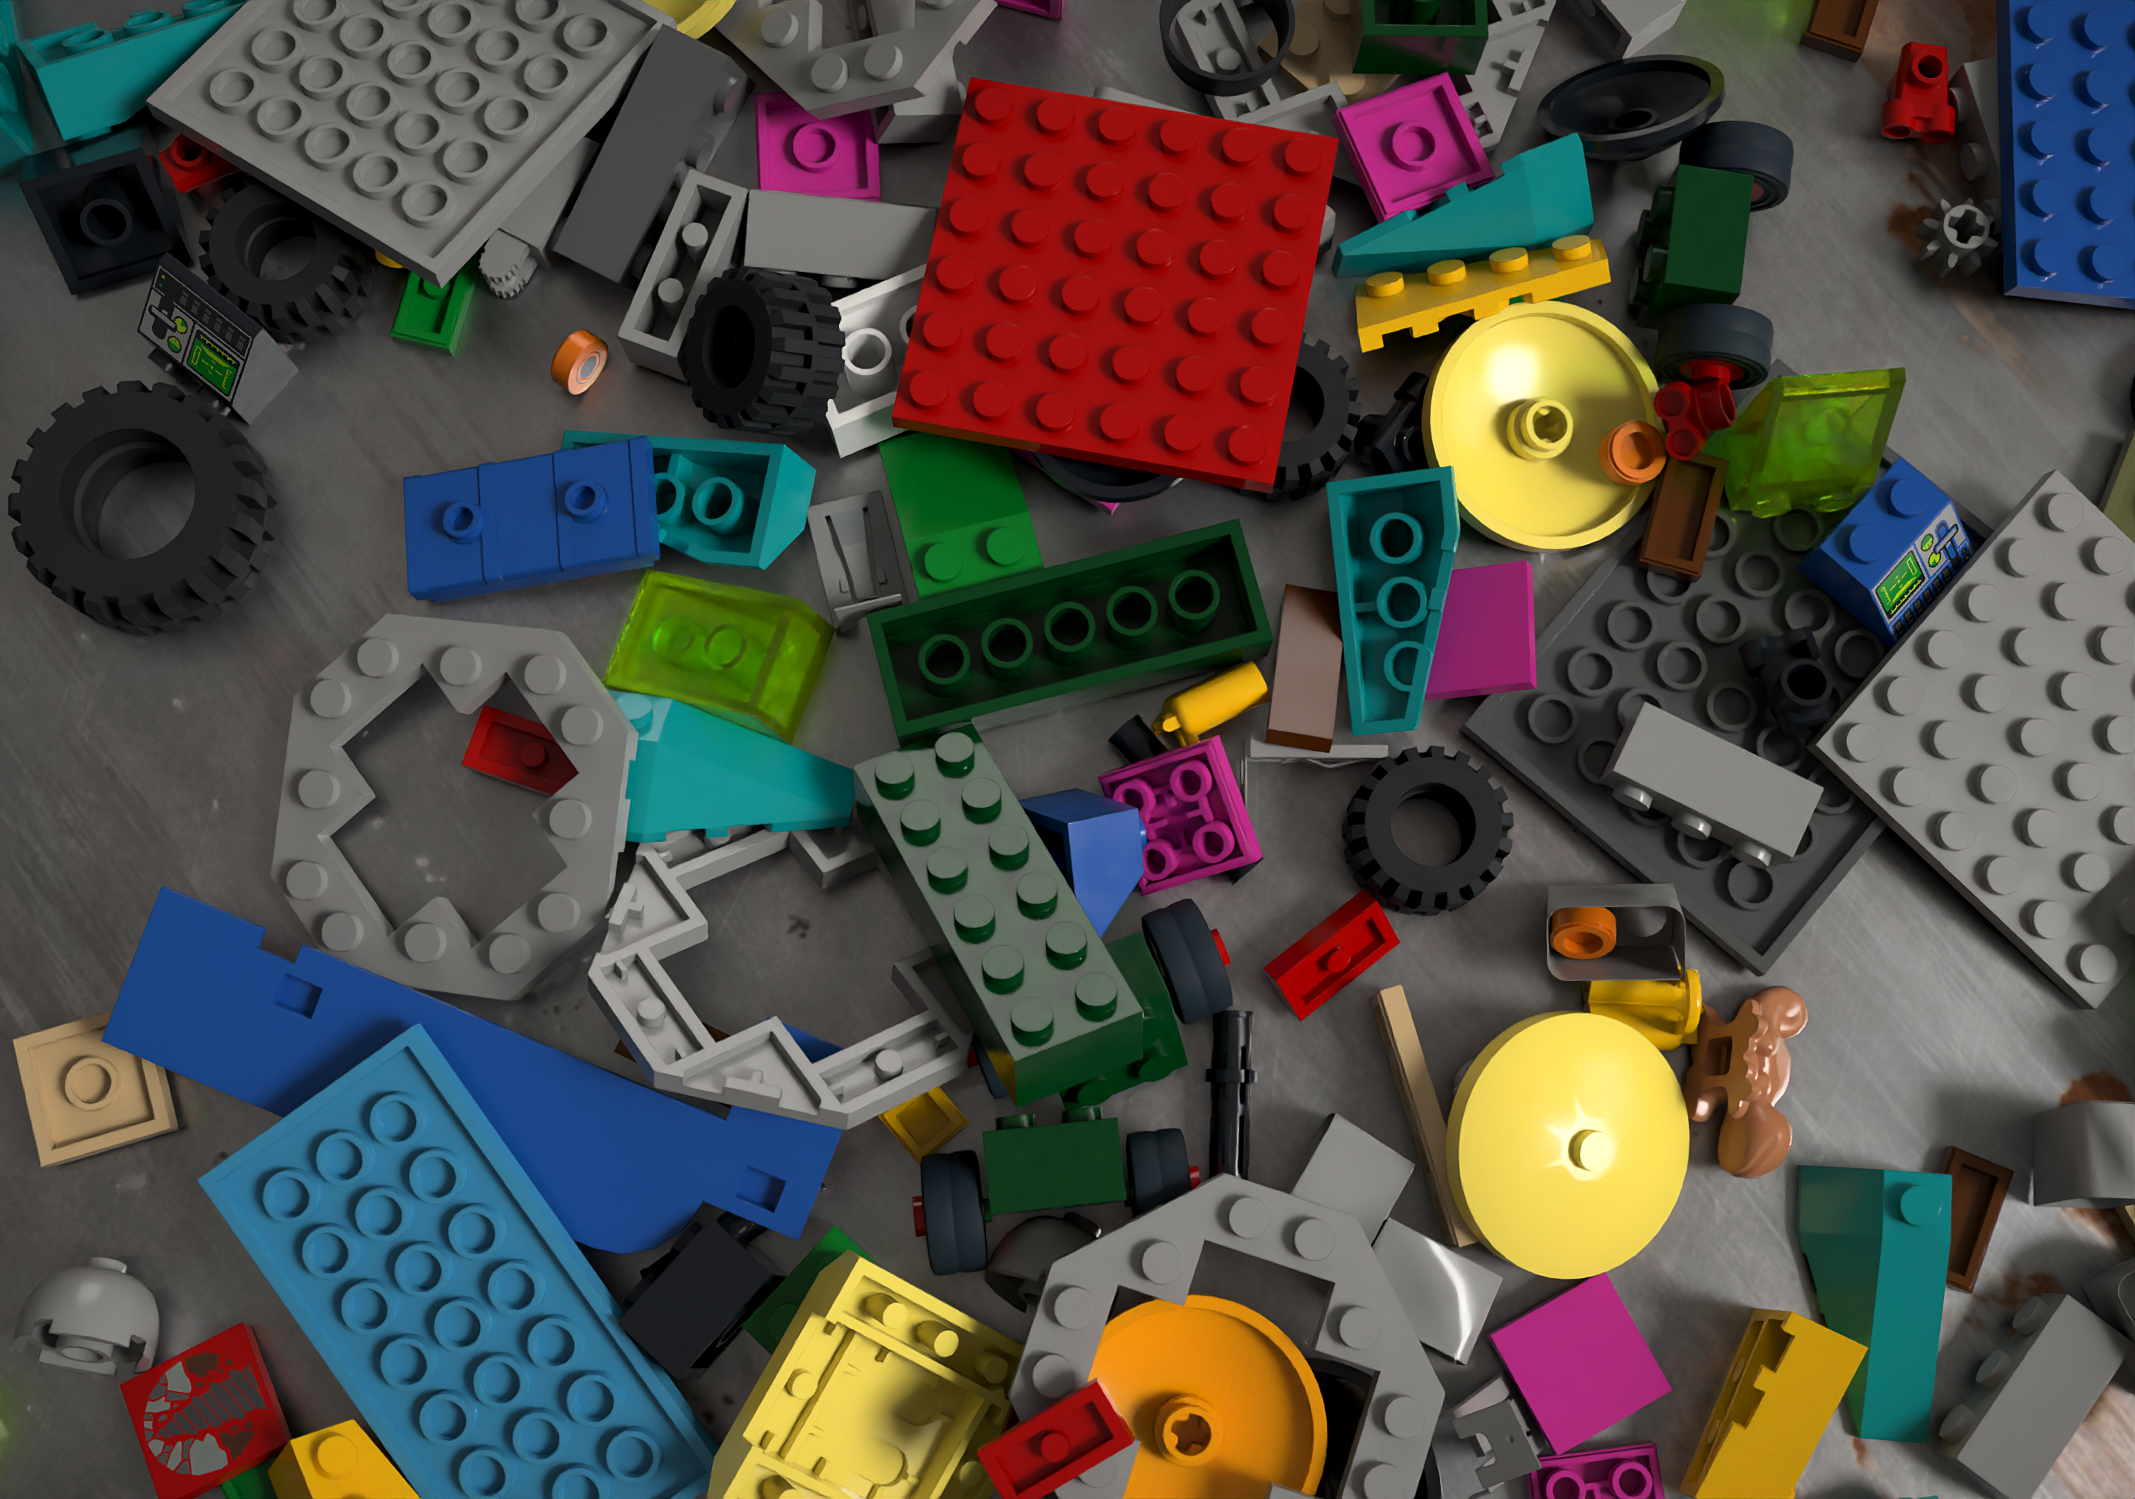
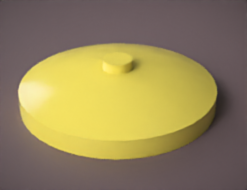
M1546 300L1536 304L1520 302L1508 305L1505 309L1499 311L1500 314L1479 319L1463 330L1449 344L1437 361L1426 387L1422 407L1421 429L1427 462L1430 468L1454 466L1459 515L1486 537L1514 549L1529 552L1552 553L1576 549L1598 541L1626 524L1639 511L1653 490L1657 476L1637 486H1622L1613 482L1604 473L1600 465L1599 446L1604 435L1609 430L1631 420L1649 423L1659 431L1665 442L1666 430L1662 419L1657 415L1653 406L1654 397L1660 389L1647 361L1637 347L1616 326L1603 317L1587 309L1559 301Z
M1553 1011L1535 1015L1514 1024L1493 1039L1476 1057L1459 1085L1449 1114L1445 1146L1446 1169L1452 1195L1463 1220L1476 1238L1494 1255L1520 1269L1548 1278H1586L1607 1272L1625 1263L1641 1251L1659 1232L1676 1204L1683 1185L1689 1157L1690 1134L1688 1114L1681 1087L1673 1070L1660 1051L1644 1035L1618 1020L1580 1011Z

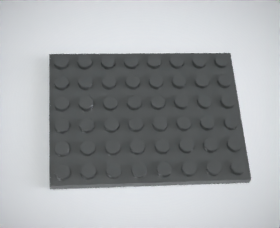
M1778 358L1770 366V372L1766 380L1752 387L1736 406V425L1714 432L1701 451L1702 453L1730 460L1701 578L1696 583L1634 566L1648 514L1647 510L1535 641L1537 689L1490 694L1460 729L1645 884L1673 883L1684 917L1756 977L1767 973L1887 824L1806 748L1824 725L1793 734H1784L1779 721L1771 713L1770 703L1758 678L1748 677L1738 648L1743 643L1757 637H1776L1793 629L1801 627L1811 628L1821 653V657L1816 661L1826 667L1833 681L1831 695L1826 700L1830 718L1891 649L1796 566L1869 485L1901 457ZM1932 482L1952 500L1971 546L1976 553L1994 530ZM1644 702H1647L1823 787L1824 790L1793 858L1776 867L1768 865L1765 869L1757 868L1735 858L1730 853L1732 846L1710 835L1707 840H1701L1680 832L1671 825L1673 817L1652 807H1649L1648 811H1640L1616 800L1612 796L1614 789L1599 781L1630 715Z

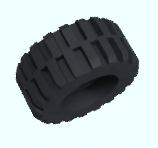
M140 380L120 381L117 384V393L110 394L103 386L83 392L82 397L85 402L73 408L65 402L53 411L51 415L55 418L56 422L45 433L36 428L26 444L33 448V451L27 461L17 460L11 476L14 481L20 484L19 493H11L8 496V515L21 524L14 527L11 532L17 551L28 558L26 567L38 582L49 588L51 594L96 623L112 630L121 627L132 635L151 636L155 632L156 626L169 635L188 631L190 628L188 619L196 616L204 623H208L223 614L219 604L230 596L239 602L251 588L243 583L251 570L262 573L270 558L261 547L264 540L273 541L276 539L278 521L267 509L274 508L278 502L275 486L265 477L268 467L261 455L224 415H221L211 403L195 393L186 396L177 386L162 382L155 383L152 386V390H150ZM177 461L188 465L194 476L195 498L191 514L179 534L166 546L147 556L126 560L107 557L102 552L99 544L97 521L101 505L113 485L128 472L148 463Z

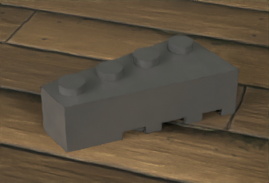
M663 23L553 250L635 292L646 271L689 170L692 169L703 174L705 173L756 83L728 55Z

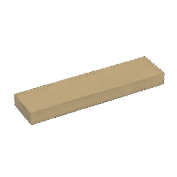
M1402 984L1380 990L1372 996L1370 1003L1445 1245H1449V1247H1462L1479 1242L1480 1240L1476 1238L1463 1220L1449 1185L1445 1156L1447 1128Z

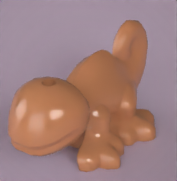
M1771 986L1758 991L1750 998H1747L1740 1007L1736 1018L1727 1023L1720 1018L1715 1009L1706 1005L1702 1006L1704 1012L1700 1014L1698 1023V1044L1691 1045L1690 1055L1693 1059V1065L1686 1072L1687 1083L1681 1088L1688 1118L1697 1122H1704L1712 1116L1718 1105L1728 1102L1719 1135L1718 1159L1721 1168L1733 1177L1759 1179L1767 1176L1782 1164L1791 1148L1792 1126L1788 1119L1774 1108V1105L1784 1094L1790 1079L1791 1058L1784 1039H1789L1799 1034L1807 1023L1808 1014L1806 1004L1799 994L1786 986Z

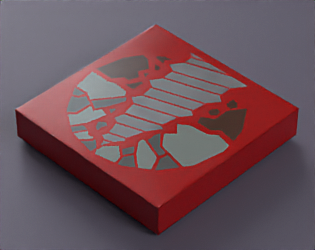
M243 1322L120 1384L158 1499H194L279 1455L289 1440H292L252 1327Z

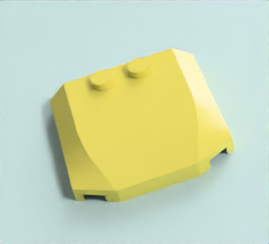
M848 1249L819 1272L714 1457L706 1499H990L996 1487L978 1458L976 1451L978 1447L1001 1434L1011 1403L1008 1392L1024 1345Z

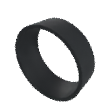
M1162 0L1159 23L1166 60L1179 79L1191 88L1205 94L1231 97L1246 94L1259 88L1276 72L1294 36L1295 12L1291 0H1252L1265 10L1275 26L1278 37L1277 55L1259 69L1244 74L1220 75L1207 72L1188 62L1176 50L1169 37V30L1173 19L1180 9L1191 0Z

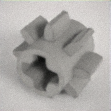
M1969 198L1963 205L1951 208L1948 202L1942 200L1930 212L1931 219H1924L1914 232L1918 238L1924 239L1923 251L1917 259L1919 261H1927L1932 267L1938 269V276L1940 278H1944L1949 271L1956 270L1959 267L1962 273L1969 277L1982 265L1981 258H1987L1998 245V242L1988 237L1989 225L1995 218L1993 215L1985 216L1981 210L1974 207L1973 199Z

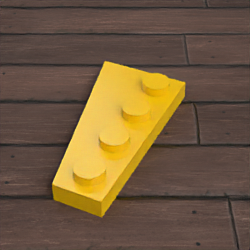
M1572 235L1556 240L1550 248L1527 252L1524 248L1512 247L1494 252L1490 255L1489 260L1464 264L1461 260H1445L1429 266L1427 272L1402 276L1399 272H1384L1373 275L1365 281L1366 284L1355 286L1357 327L1362 353L1384 347L1383 334L1404 328H1409L1410 335L1413 338L1439 331L1438 322L1447 316L1457 313L1471 316L1475 321L1500 314L1499 311L1509 305L1510 298L1522 295L1524 302L1536 304L1609 283L1611 279L1608 258L1601 238L1590 240L1585 235Z

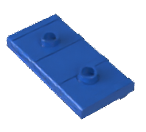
M646 435L613 443L573 450L569 448L554 451L550 454L498 463L489 462L475 467L403 478L407 584L410 595L418 601L431 599L433 602H441L653 566L654 561L660 560L652 442Z

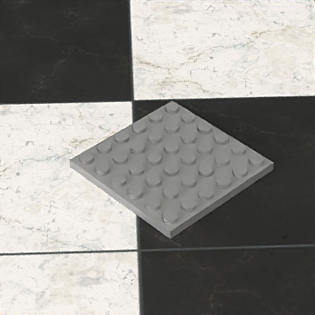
M249 0L146 100V103L154 118L442 289L633 85L662 24L664 23L676 30L677 25L675 18L642 0Z
M2056 469L2045 473L1831 717L1830 721L1810 741L1806 748L2079 1007L2096 1010L2135 963V543Z

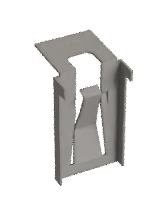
M881 490L809 506L807 518L836 637L838 636L837 628H840L841 632L859 628L857 621L866 617L865 614L909 603ZM868 507L875 569L882 598L853 604L847 577L825 517L830 516L852 577L858 602L877 597L871 573L863 508Z
M1250 731V738H1244V757L1240 760V794L1246 811L1247 763L1312 764L1325 770L1354 764H1378L1388 758V745H1331L1330 753L1275 744H1263V731Z
M1507 1371L1499 1373L1451 1410L1439 1415L1438 1420L1449 1416L1453 1417L1452 1424L1460 1440L1468 1437L1477 1458L1486 1456L1485 1453L1493 1450L1495 1456L1475 1470L1485 1490L1471 1495L1468 1499H1477L1491 1494L1504 1482L1542 1468L1536 1455L1545 1449L1547 1445ZM1511 1393V1394H1512L1511 1400H1510V1399L1505 1400V1398ZM1527 1431H1529L1530 1434H1531V1435L1528 1436V1437H1527V1435H1526V1432H1527Z

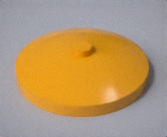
M1193 1292L1187 1294L1184 1306L1152 1297L1124 1308L1106 1321L1087 1383L1098 1376L1100 1377L1134 1436L1139 1437L1141 1441L1123 1499H1264L1269 1481L1315 1495L1322 1477L1327 1450V1419L1324 1402L1315 1376L1304 1356L1291 1339L1275 1324L1241 1303L1220 1296Z

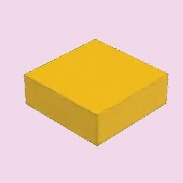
M939 1086L878 1115L919 1166L922 1162V1156L937 1153L970 1124Z

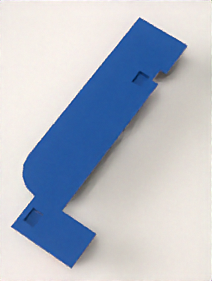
M161 886L105 1029L102 1042L284 1118L404 1031L420 1023L573 1240L592 1248L621 1254L658 1248L687 1227L703 1201L795 1240L800 1239L843 1129L732 1105L727 1119L306 944L301 946L296 961H290L259 948L267 928L169 887ZM781 1022L811 1064L845 1049Z

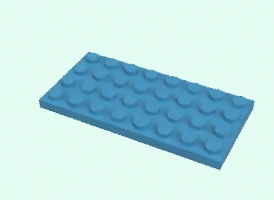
M420 1023L404 1031L197 1180L421 1499H694L708 1490L714 1457L719 1450L718 1445L661 1364L617 1323L625 1313Z

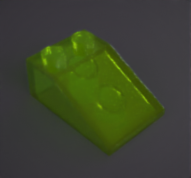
M1905 367L1771 378L1720 439L1723 458L1730 460L1726 475L1730 511L1751 509L1752 515L1755 517H1770L1789 512L1791 506L1814 504L1815 511L1832 512L1853 506L1854 500L1875 481L1906 383Z
M647 569L602 684L616 691L674 699L792 745L836 629L799 598Z

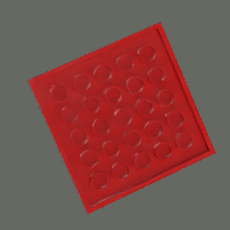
M970 77L892 411L893 427L1272 494L1339 138Z

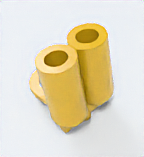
M1251 660L1247 662L1241 661L1167 697L1163 703V712L1156 716V719L1151 724V728L1156 736L1163 732L1173 731L1180 747L1200 741L1198 735L1270 701V694L1254 662Z
M1677 963L1681 980L1582 981V992L1585 1001L1583 1012L1606 1016L1634 1028L1644 1035L1659 1051H1675L1681 1044L1697 1045L1698 1023L1700 1014L1704 1012V1008H1702L1704 1003L1701 995L1700 974H1698V970L1686 968L1685 978L1680 965Z

